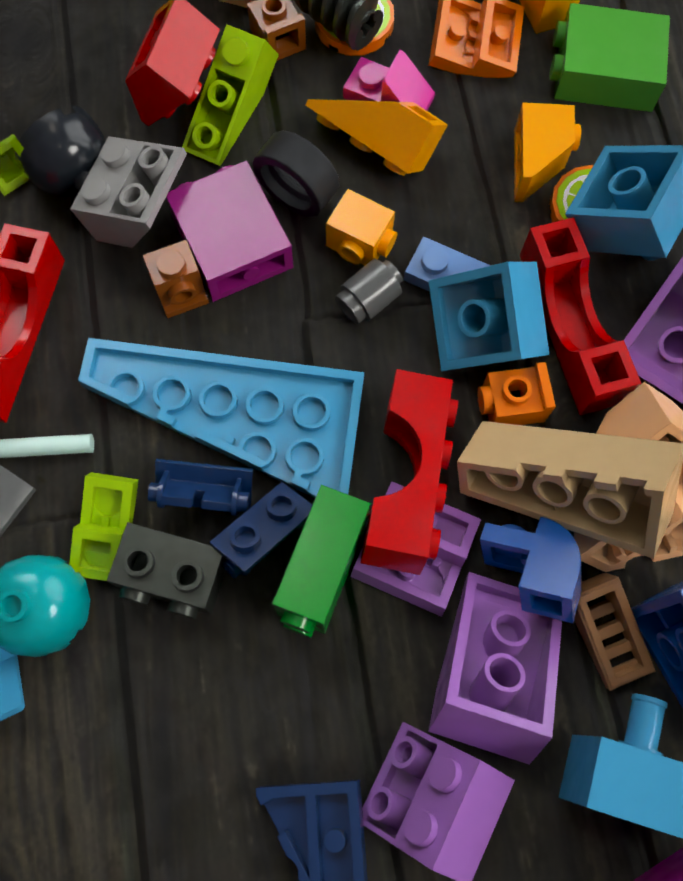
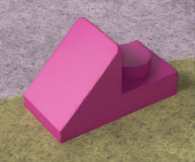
M399 50L390 68L361 57L343 87V98L346 100L414 102L426 111L435 96L433 89L402 50Z

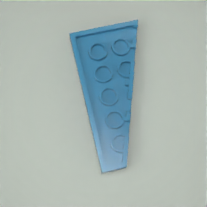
M88 338L78 379L84 388L316 498L321 485L349 494L364 372Z

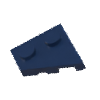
M360 779L271 785L256 788V797L261 806L265 805L280 834L277 838L286 856L295 863L298 869L299 881H368Z

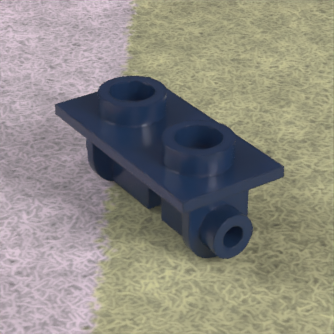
M156 459L155 482H151L149 485L148 501L156 502L158 508H164L165 505L188 508L199 507L207 510L231 512L232 516H237L238 512H246L251 508L253 469Z
M281 482L212 539L210 545L227 559L223 562V567L231 577L237 578L240 574L247 576L255 565L296 529L298 530L304 525L312 504Z

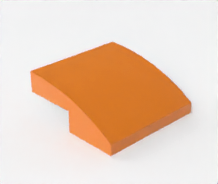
M439 0L429 66L456 74L477 77H513L517 72L525 7L509 0H484L482 4L473 0Z

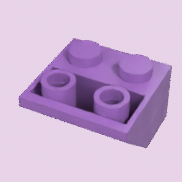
M403 722L363 805V824L429 869L456 881H472L515 780L485 762Z

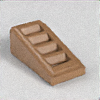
M602 573L582 581V591L574 621L606 689L611 691L655 672L619 577ZM603 595L605 596L606 600L588 607L587 602ZM613 612L616 619L596 627L594 620ZM618 633H623L624 639L604 647L602 640ZM629 651L632 652L633 659L615 667L611 666L610 659Z

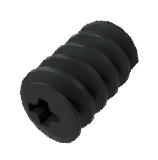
M294 0L303 13L309 14L315 22L321 23L327 31L334 32L339 40L346 41L353 50L358 51L366 47L378 33L383 23L384 15L382 10H376L378 0Z

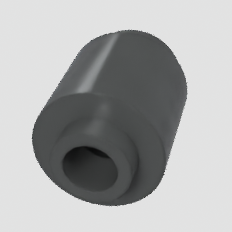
M374 258L340 286L341 292L335 296V301L341 311L354 324L358 325L363 320L370 321L402 294L400 283L403 281V278L391 262L385 260L382 263Z

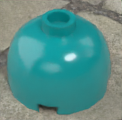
M31 554L8 561L0 567L1 649L10 654L20 656H45L65 649L71 644L69 642L76 636L78 630L83 629L88 620L91 599L86 580L79 572H75L71 565L65 563L67 561L54 556Z

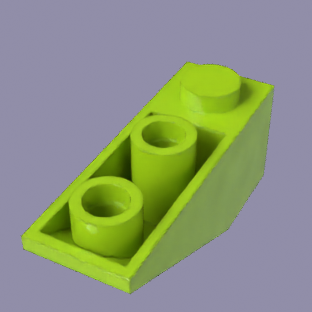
M226 24L182 146L186 152L218 166L222 165L263 97L279 54L265 39Z

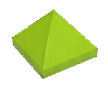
M14 134L0 142V191L4 196L29 181L14 159L15 152L21 157L24 149Z

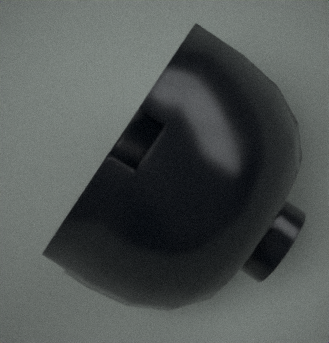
M71 106L76 113L64 115L60 109H56L36 120L19 140L24 147L21 157L16 152L14 154V159L25 176L38 189L55 196H72L79 193L105 144L104 135L87 111L79 106Z

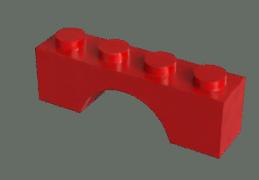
M575 218L532 227L529 230L519 256L522 262H537L545 325L580 415L616 406L628 393L634 391L642 383L624 340L611 338L597 318L589 290L588 270L590 255Z
M4 223L0 233V422L7 423L65 262L49 232Z
M396 369L383 433L396 440L406 450L413 464L414 479L403 489L395 493L374 497L367 522L361 564L420 575L427 560H435L437 557L441 530L433 528L435 512L442 513L447 492V484L439 483L441 469H448L453 441L445 440L446 427L453 428L458 409V400L450 399L453 383L451 379Z

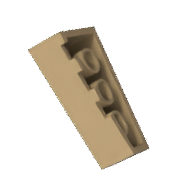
M482 421L457 461L460 493L538 520L540 516L551 519L567 530L654 559L674 513L683 462V443Z

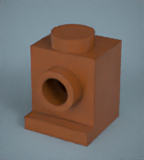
M252 0V2L247 3L249 26L253 35L265 39L279 54L277 61L306 49L305 18L302 13L298 14L291 0ZM288 32L289 36L279 40L275 39V37Z
M187 240L142 255L167 318L209 304L199 269Z

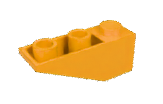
M308 99L305 106L318 114L316 118L318 122L332 130L338 131L340 128L351 136L349 140L351 144L368 153L376 152L385 158L383 164L399 175L423 171L448 124L414 102Z

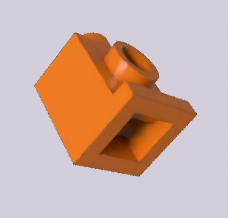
M546 362L536 363L535 367L488 373L482 387L478 388V404L481 414H488L489 422L526 425L545 422L556 407ZM520 390L521 397H514L509 391Z

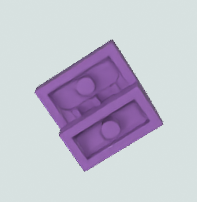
M391 482L386 495L395 493L403 489L404 486ZM444 504L442 513L435 512L433 528L441 530L437 557L435 560H427L420 575L361 564L362 548L350 577L442 617L461 567L468 556L481 519Z

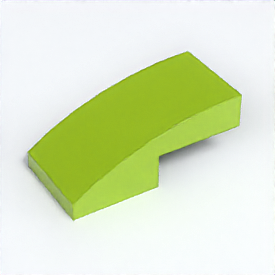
M94 472L85 475L80 523L73 527L69 563L74 571L79 572L83 578L107 581L127 522H133L139 479Z

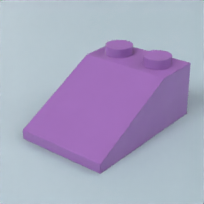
M683 257L624 339L638 376L682 404Z
M469 572L465 580L439 676L428 732L530 765L553 736L562 621L522 611L518 587Z

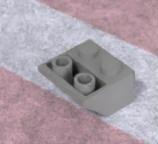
M108 136L70 210L96 241L133 248L150 230L187 155L183 147Z

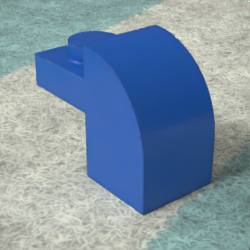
M541 516L535 533L527 532L525 529L513 524L500 526L485 523L480 537L484 563L523 573L518 586L522 611L573 623L582 591L580 550L570 532L559 523Z

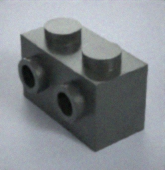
M127 522L107 581L121 589L118 597L148 606L150 597L169 602L166 611L196 619L198 611L212 615L226 571L223 567V562L227 559L211 545Z

